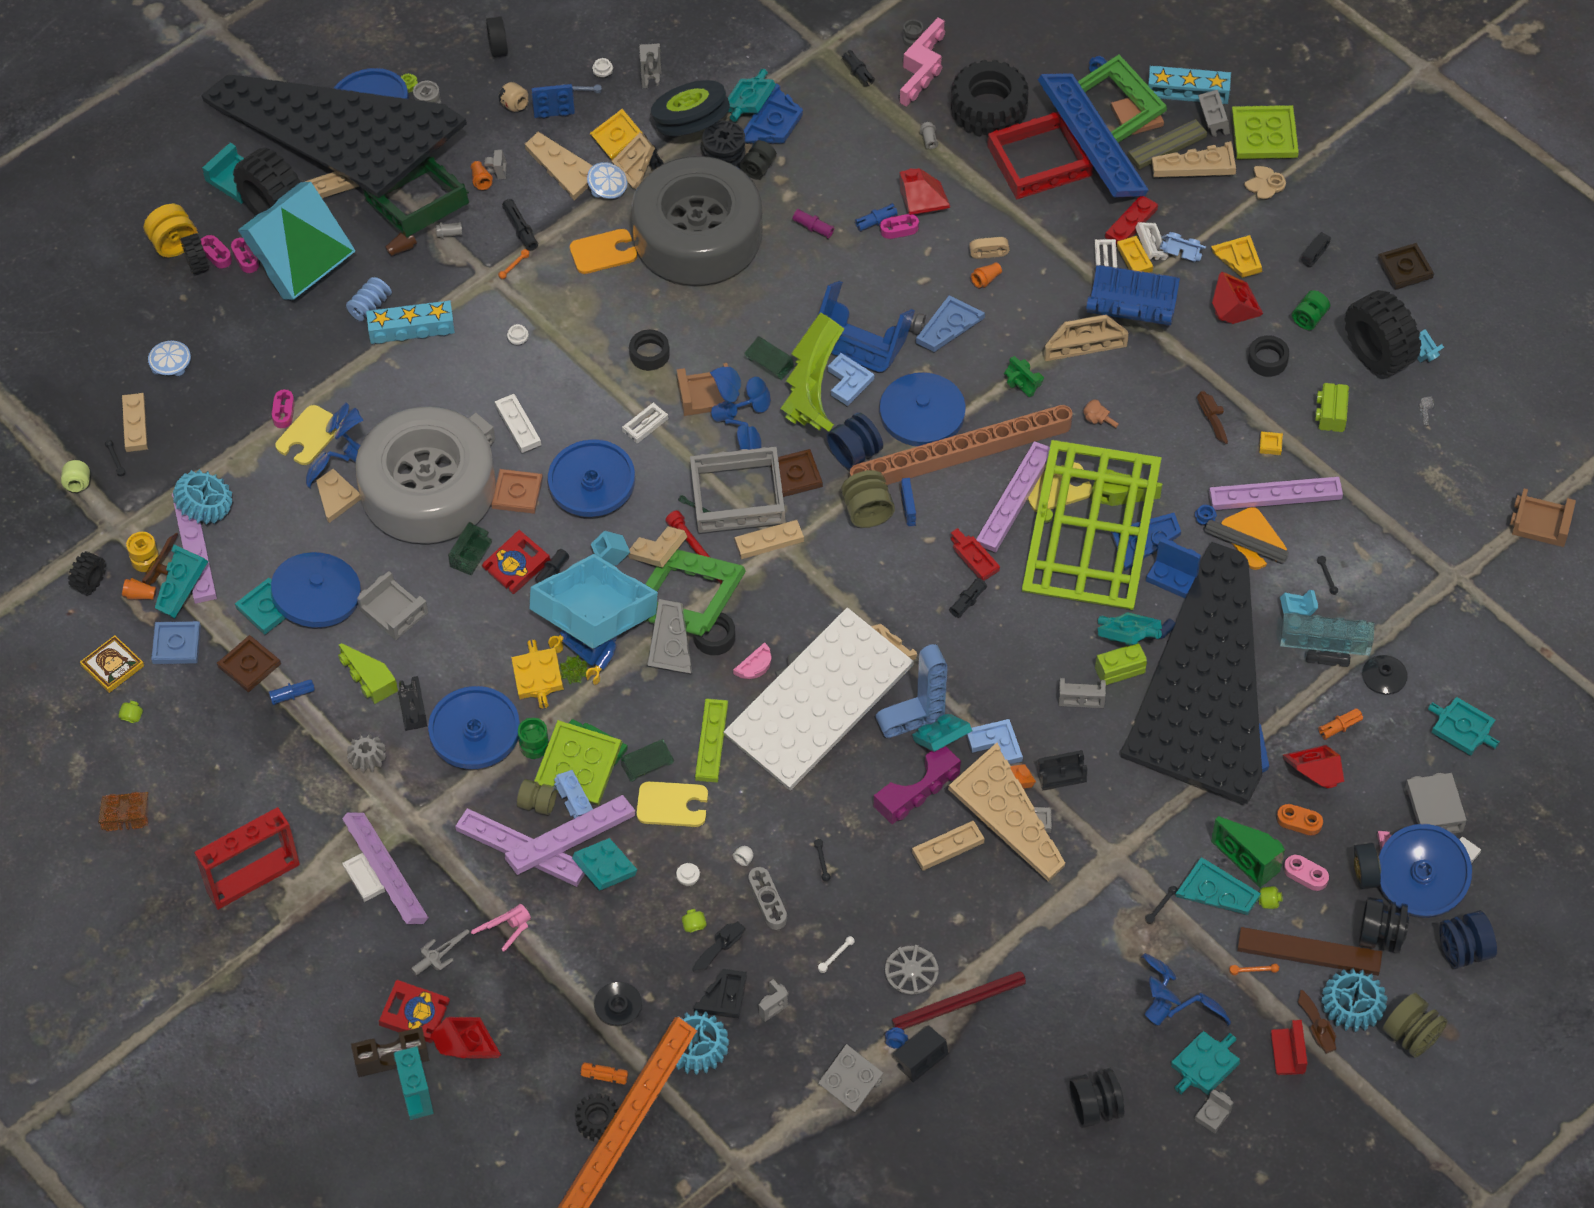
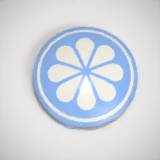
M598 163L592 166L588 172V185L592 195L597 198H620L627 188L625 173L614 164Z
M165 341L157 344L150 351L148 363L154 374L180 376L185 372V368L190 362L191 354L188 347L183 343Z

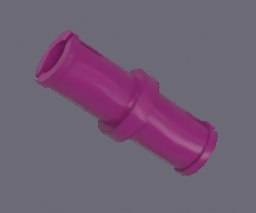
M797 209L792 218L794 222L796 221L807 227L809 231H815L828 239L832 236L835 229L834 226L819 220L818 216H811L801 211V209Z

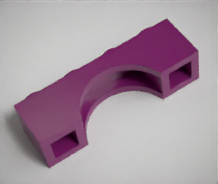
M946 746L935 752H929L925 755V769L927 772L925 777L918 783L909 786L890 782L874 795V808L891 824L898 820H903L910 810L914 807H920L932 793H938L945 783L949 780L953 781L959 776L961 760Z

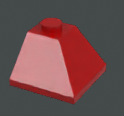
M920 168L899 172L900 192L909 215L950 208L939 180Z
M1225 272L1219 274L1212 304L1216 309V316L1221 321L1235 324L1263 314L1247 282Z
M1327 745L1283 755V759L1324 788H1333L1337 786V783L1344 782L1341 756Z
M446 1017L430 1035L435 1043V1047L443 1055L460 1058H499L501 1056L480 1017Z

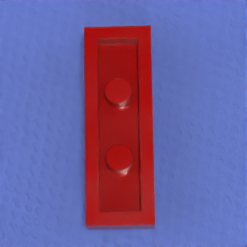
M1139 196L1107 230L1105 238L1116 239V245L1118 241L1131 238L1137 232L1135 227L1138 222L1146 223L1158 210V204L1145 196Z

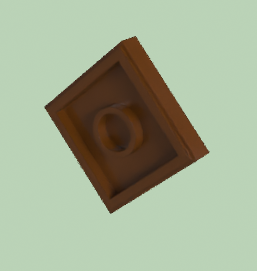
M810 449L778 457L783 497L823 487L822 479Z
M250 635L217 662L218 668L248 693L281 665L279 658Z

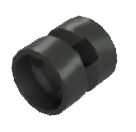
M761 140L755 141L740 162V168L750 178L761 179L777 157V153L769 143Z

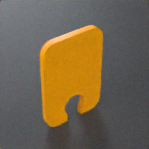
M618 229L578 239L570 244V252L578 272L582 274L632 263L637 259L635 246L625 251L616 249L618 243L632 241L631 235L626 229Z
M1250 507L1231 515L1221 523L1287 550L1263 514L1255 507ZM1231 542L1236 550L1246 556L1249 568L1258 570L1267 566L1265 560L1258 556L1257 552Z

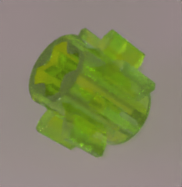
M579 655L576 657L567 656L565 663H560L562 679L567 678L569 684L572 682L581 683L583 676L586 677L587 662L581 661Z

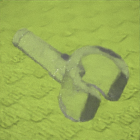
M1431 396L1422 398L1419 404V409L1423 414V426L1425 427L1429 426L1428 410L1434 408Z

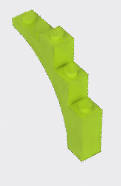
M821 312L791 353L797 358V366L786 380V382L792 385L790 389L792 393L780 409L787 413L785 418L794 424L798 421L805 426L808 422L819 431L823 427L829 432L834 424L827 418L822 407L821 384L828 358L844 328Z

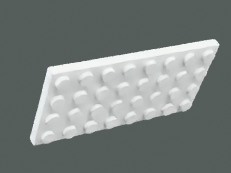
M846 608L724 731V735L791 791L914 665V661L849 608Z

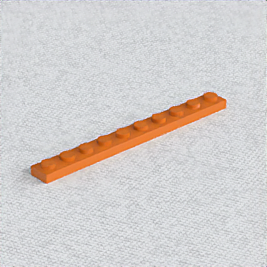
M675 1017L558 1208L590 1207L697 1032L696 1029L680 1017Z

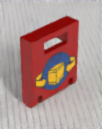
M518 530L483 562L482 568L486 571L488 570V573L506 589L509 587V591L515 594L544 567L546 561L551 559L549 554L522 531ZM525 544L529 548H531L536 553V555L531 557L527 552H525L523 550L525 548Z
M396 980L379 1019V1026L396 1032L422 1027L425 1042L433 1043L430 1033L441 1024L447 1010L445 1006L449 1005L450 999L446 996ZM396 996L397 999L403 1000L397 1015L390 1013Z

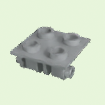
M846 1044L821 1078L819 1084L856 1112L873 1087L880 1086L883 1081L881 1076L884 1073Z

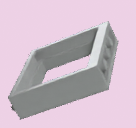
M777 447L742 449L740 451L690 456L699 533L786 523ZM772 465L776 505L703 513L698 473Z

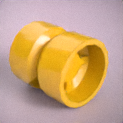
M136 532L128 538L126 547L133 568L139 572H146L152 562L159 556L154 537L147 532Z

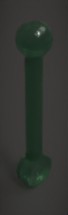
M680 495L678 498L679 502L696 508L694 502ZM702 507L704 513L711 512L710 510Z

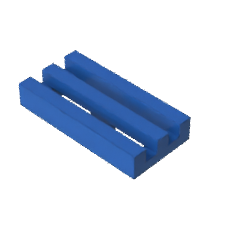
M902 478L901 495L906 523L908 526H916V510L910 478Z

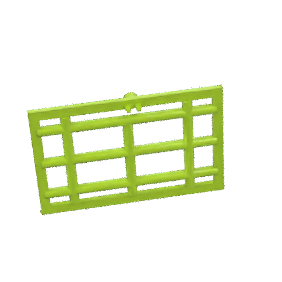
M1051 440L1022 592L1134 610L1162 457ZM1058 451L1067 452L1064 466L1056 465ZM1075 454L1100 457L1098 472L1073 468ZM1109 459L1134 463L1132 476L1127 477L1106 473ZM1143 464L1151 465L1149 480L1140 479ZM1054 474L1062 475L1047 557L1046 561L1037 560L1044 522L1047 523L1053 519V512L1048 509ZM1071 477L1096 480L1089 519L1064 515ZM1105 482L1129 486L1123 524L1097 521ZM1138 487L1146 488L1140 527L1131 526ZM1062 524L1087 528L1080 567L1054 563ZM1096 529L1121 533L1114 572L1088 568ZM1129 535L1138 536L1132 572L1131 575L1122 574ZM1035 569L1044 570L1041 585L1033 584ZM1052 572L1078 575L1075 590L1051 587ZM1086 577L1112 581L1109 596L1084 592ZM1120 583L1129 584L1127 599L1118 598Z

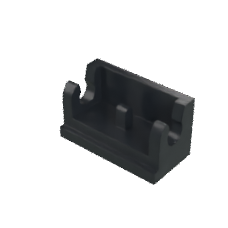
M418 676L412 677V684L404 685L403 680L399 682L400 690L398 695L405 731L428 727Z
M1083 750L1039 758L1037 774L1042 791L1087 782V765H1084Z
M928 1025L895 1051L893 1057L899 1062L897 1067L912 1082H915L947 1056L949 1052L946 1039Z

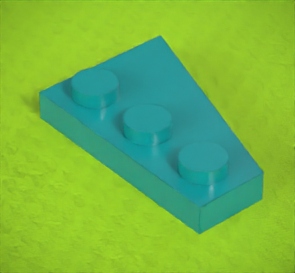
M173 545L172 552L174 555L172 561L168 562L166 568L168 575L166 581L161 585L155 609L174 619L209 562L205 558L177 545Z
M1201 857L1176 892V897L1248 915L1260 899L1261 893Z

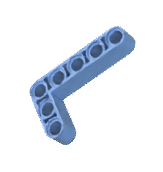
M928 645L919 653L917 697L884 708L876 714V720L886 738L915 730L923 725L932 724L945 714L947 663L938 645Z

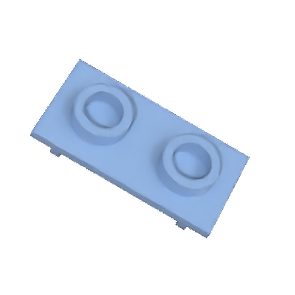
M1173 232L1161 236L1162 239L1166 240L1162 241L1160 249L1164 253L1178 256L1181 249L1183 250L1181 258L1192 262L1201 260L1202 253H1199V251L1205 249L1206 246L1200 245V241L1191 238L1185 240L1181 238L1180 234Z
M573 770L556 775L554 786L557 787L561 798L568 797L569 800L564 803L571 817L575 819L593 810Z

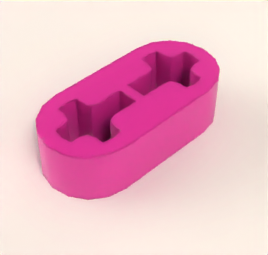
M909 214L884 219L880 224V233L886 239L913 235L919 229L918 217Z
M212 235L204 236L201 239L206 257L217 268H226L231 265V253L219 239Z
M243 238L233 240L231 243L232 253L241 270L246 273L255 272L259 268L258 258L253 254Z
M280 390L274 396L272 419L277 428H287L292 424L295 402L293 394L289 390ZM286 398L285 405H282V401ZM282 413H285V417H283V420H279L281 419Z

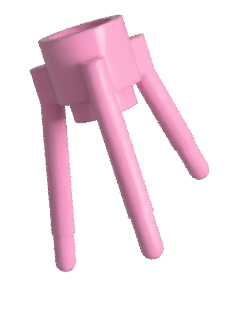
M519 904L507 913L471 930V934L486 928L490 929L507 920L512 928L518 927V929L502 947V951H506L519 934L528 928L526 922L531 917L527 909L522 904Z

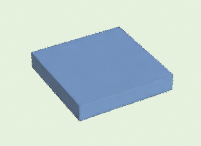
M200 621L155 622L152 664L198 663Z

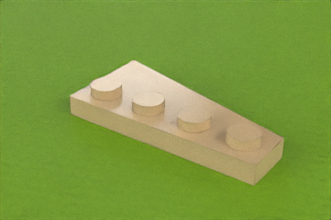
M539 132L525 143V149L547 169V173L559 182L563 190L566 189L573 200L577 199L589 187L587 175L592 167L591 164Z
M1227 142L1224 146L1217 148L1215 145L1207 146V150L1202 151L1191 149L1182 155L1176 152L1152 157L1153 177L1236 175L1232 142Z

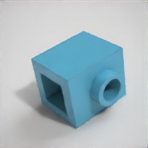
M603 531L591 543L595 555L615 566L630 553L623 535Z

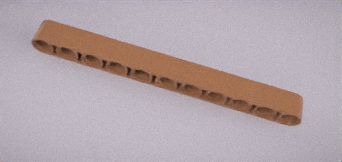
M1059 405L856 464L851 468L850 476L866 470H875L884 475L886 484L889 485L901 481L902 478H913L1066 433L1071 429L1073 413L1070 407Z

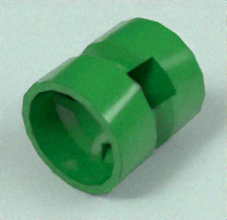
M1309 291L1292 312L1294 322L1305 330H1313L1330 309V301L1319 291Z
M533 717L523 720L518 727L520 751L529 759H539L544 756L549 744L547 726L539 718Z

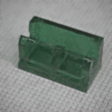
M760 336L756 338L744 353L749 360H754L767 368L780 380L795 367L790 355Z
M469 522L448 554L450 567L472 576L492 544V539L487 537L489 532Z
M663 739L621 758V766L630 782L639 776L664 765H671L674 762Z

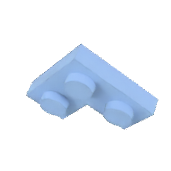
M842 353L828 365V372L841 379L831 390V396L847 406L874 380L872 372Z
M1010 719L973 727V731L966 734L972 753L990 749L995 743H998L1001 753L1009 764L1022 762L1023 756Z

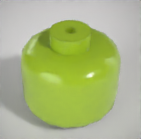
M135 701L123 703L118 717L123 721L136 723L140 720L143 709Z
M1275 886L1262 887L1260 889L1261 897L1259 904L1261 907L1277 909L1279 902L1283 901L1282 892H1279Z
M695 909L686 911L687 914L682 917V924L686 932L692 933L703 930L707 925L704 913Z

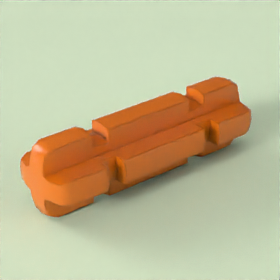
M585 1062L581 1067V1076L588 1078L594 1076V1079L609 1082L616 1080V1083L626 1084L628 1071L623 1069L616 1071L613 1067L597 1064L593 1066L592 1063Z

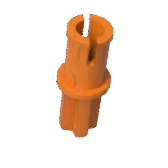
M1354 709L1342 716L1337 715L1334 720L1318 727L1320 735L1324 733L1322 736L1324 740L1341 731L1344 733L1346 728L1363 720L1360 710Z

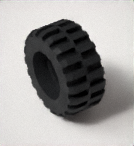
M981 60L980 63L973 62L969 64V67L966 66L960 70V73L955 76L954 82H952L951 110L953 118L957 120L961 127L964 126L966 131L970 133L975 132L977 136L987 135V137L988 133L1005 129L1015 124H1021L1022 120L1026 117L1028 109L1029 87L1025 77L1014 66L1010 67L1006 62L999 63L998 60H992V62ZM981 94H995L1001 96L1004 100L997 103H985L977 100L975 97Z
M269 148L257 149L237 163L233 171L234 183L237 185L236 188L240 192L242 200L245 201L255 217L259 213L271 208L280 197L302 182L299 180L296 172L292 170L290 164L286 163L281 155H277L275 151Z
M1381 290L1374 291L1352 303L1345 313L1344 321L1346 322L1345 331L1348 333L1347 338L1351 342L1352 349L1357 353L1360 361H1363L1368 369H1372V372L1375 374L1387 376L1394 374L1417 360L1421 351V340L1419 339L1420 332L1416 327L1417 323L1412 318L1409 309H1406L1405 304L1398 300L1397 296L1390 294L1388 291Z

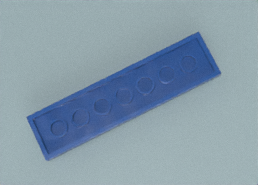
M1041 74L1038 81L1043 90L1047 93L1113 197L1145 196L1149 191L1074 75Z

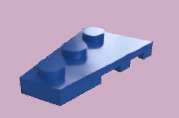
M1175 513L1150 519L1143 559L1158 550V543L1161 538L1172 541L1181 535V529ZM1141 522L1133 523L1131 526L1140 527ZM1111 532L1118 551L1121 533ZM1129 535L1123 567L1124 571L1133 566L1138 536Z

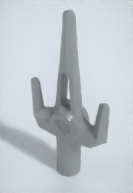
M466 929L435 950H429L435 943V939L428 942L421 948V954L424 959L411 968L413 974L417 976L430 965L435 970H441L450 964L453 958L441 963V957L465 937L469 930Z

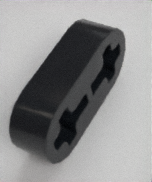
M1320 232L1305 250L1301 262L1310 267L1313 266L1329 246L1331 237Z

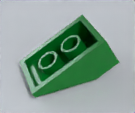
M1219 816L1215 819L1211 842L1259 888L1280 872L1285 849L1279 840L1273 839L1265 832Z

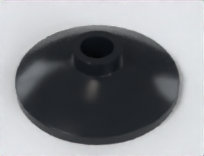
M1378 655L1372 657L1365 663L1362 670V678L1366 686L1379 694L1390 695L1397 693L1407 682L1408 674L1405 666L1401 661L1392 656Z
M609 983L602 987L595 997V1012L604 1023L612 1026H623L631 1023L638 1017L642 1009V998L638 990L628 983ZM618 1005L623 1007L620 1010L614 1009Z

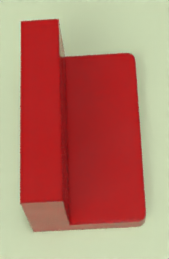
M1292 1020L1290 1029H1273L1271 1031L1277 1075L1305 1074L1308 1062L1302 1020Z

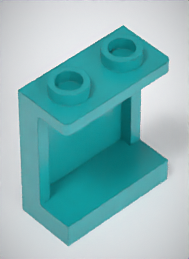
M229 143L202 169L206 182L242 204L244 201L236 188V183H234L233 171L235 165L244 158L238 155L236 146Z
M418 1047L395 1052L394 1057L410 1120L434 1114Z

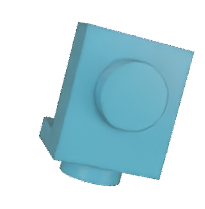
M1426 329L1421 331L1419 337L1421 340V351L1417 359L1420 363L1426 359L1430 362L1440 356L1438 351L1443 349L1444 346L1442 344L1436 346Z
M1309 590L1304 596L1284 593L1280 597L1284 616L1307 620L1318 609L1314 590Z

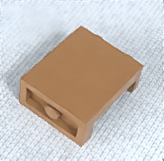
M723 363V367H728V364ZM685 368L677 369V383L684 416L711 412L714 405L725 401L710 372L686 376Z
M1524 488L1522 496L1517 495L1514 508H1518V511L1512 514L1510 525L1514 526L1512 535L1564 547L1576 500L1567 498L1566 504L1561 505L1528 497V489Z

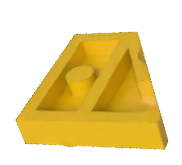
M1250 235L1211 246L1213 254L1242 278L1262 272V266Z

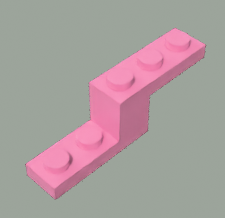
M937 18L904 53L903 68L914 73L912 78L900 89V103L906 107L911 101L917 99L921 90L927 88L934 76H938L942 70L941 55L931 51L937 41H941L945 35V21Z

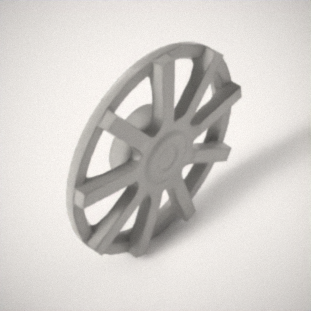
M919 945L899 947L887 958L885 974L890 985L899 992L920 994L930 989L936 982L938 964L934 955L926 949L919 947ZM913 951L912 959L909 960L904 952ZM918 952L926 955L920 961H916ZM900 954L905 963H900L893 959ZM928 960H931L934 966L921 967V965ZM890 965H894L902 969L899 971L889 973ZM934 972L933 979L930 981L921 973ZM903 975L904 978L898 986L891 979ZM919 978L927 984L926 987L920 990L917 989L916 980ZM907 980L912 981L913 991L902 989Z

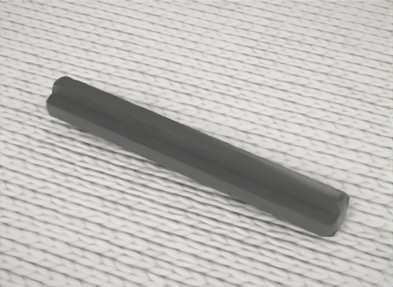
M1209 520L1206 525V532L1282 563H1285L1288 558L1289 552L1223 524Z

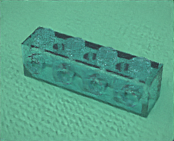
M1284 613L1280 646L1370 656L1374 640V622Z

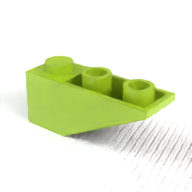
M1107 469V472H1106V473H1108V474H1114V475H1121V476H1127V477H1131V476H1132V475H1130V474L1126 475V474L1114 472L1113 470H1110V469ZM1095 480L1094 485H1093V488H1092L1091 501H1092V499H1093V493H1094V488H1095L1096 480ZM1105 482L1101 503L1110 506L1126 504L1129 486ZM1157 482L1154 499H1160L1162 483ZM1138 487L1136 502L1145 501L1146 488Z
M339 644L340 654L338 657L344 667L348 666L350 668L349 672L355 682L359 681L362 693L366 698L370 697L373 703L376 704L398 692L396 679L384 663L347 645Z

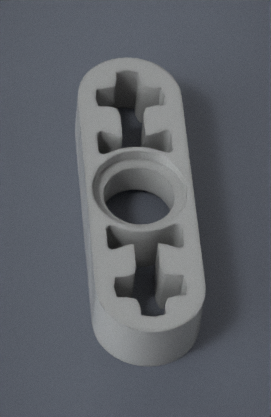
M756 867L749 873L750 888L768 927L774 930L781 929L787 923L786 910L769 872L765 868ZM756 876L763 878L764 887L761 888L759 881L755 880ZM764 894H771L774 896V900L770 903H765L761 900V897ZM774 908L776 915L780 917L779 921L772 917V909Z

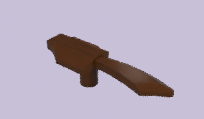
M1201 391L1197 396V400L1207 419L1210 420L1216 438L1227 444L1228 440L1225 430L1217 415L1223 414L1224 408L1223 406H1217L1212 395Z
M178 533L167 539L158 558L152 562L146 571V575L142 579L143 583L150 585L156 582L161 573L168 575L167 566L163 565L162 562L170 552Z
M1300 990L1298 1004L1313 1024L1310 1030L1317 1044L1326 1054L1335 1051L1336 1034L1330 1022L1321 1019L1319 1011L1304 990Z

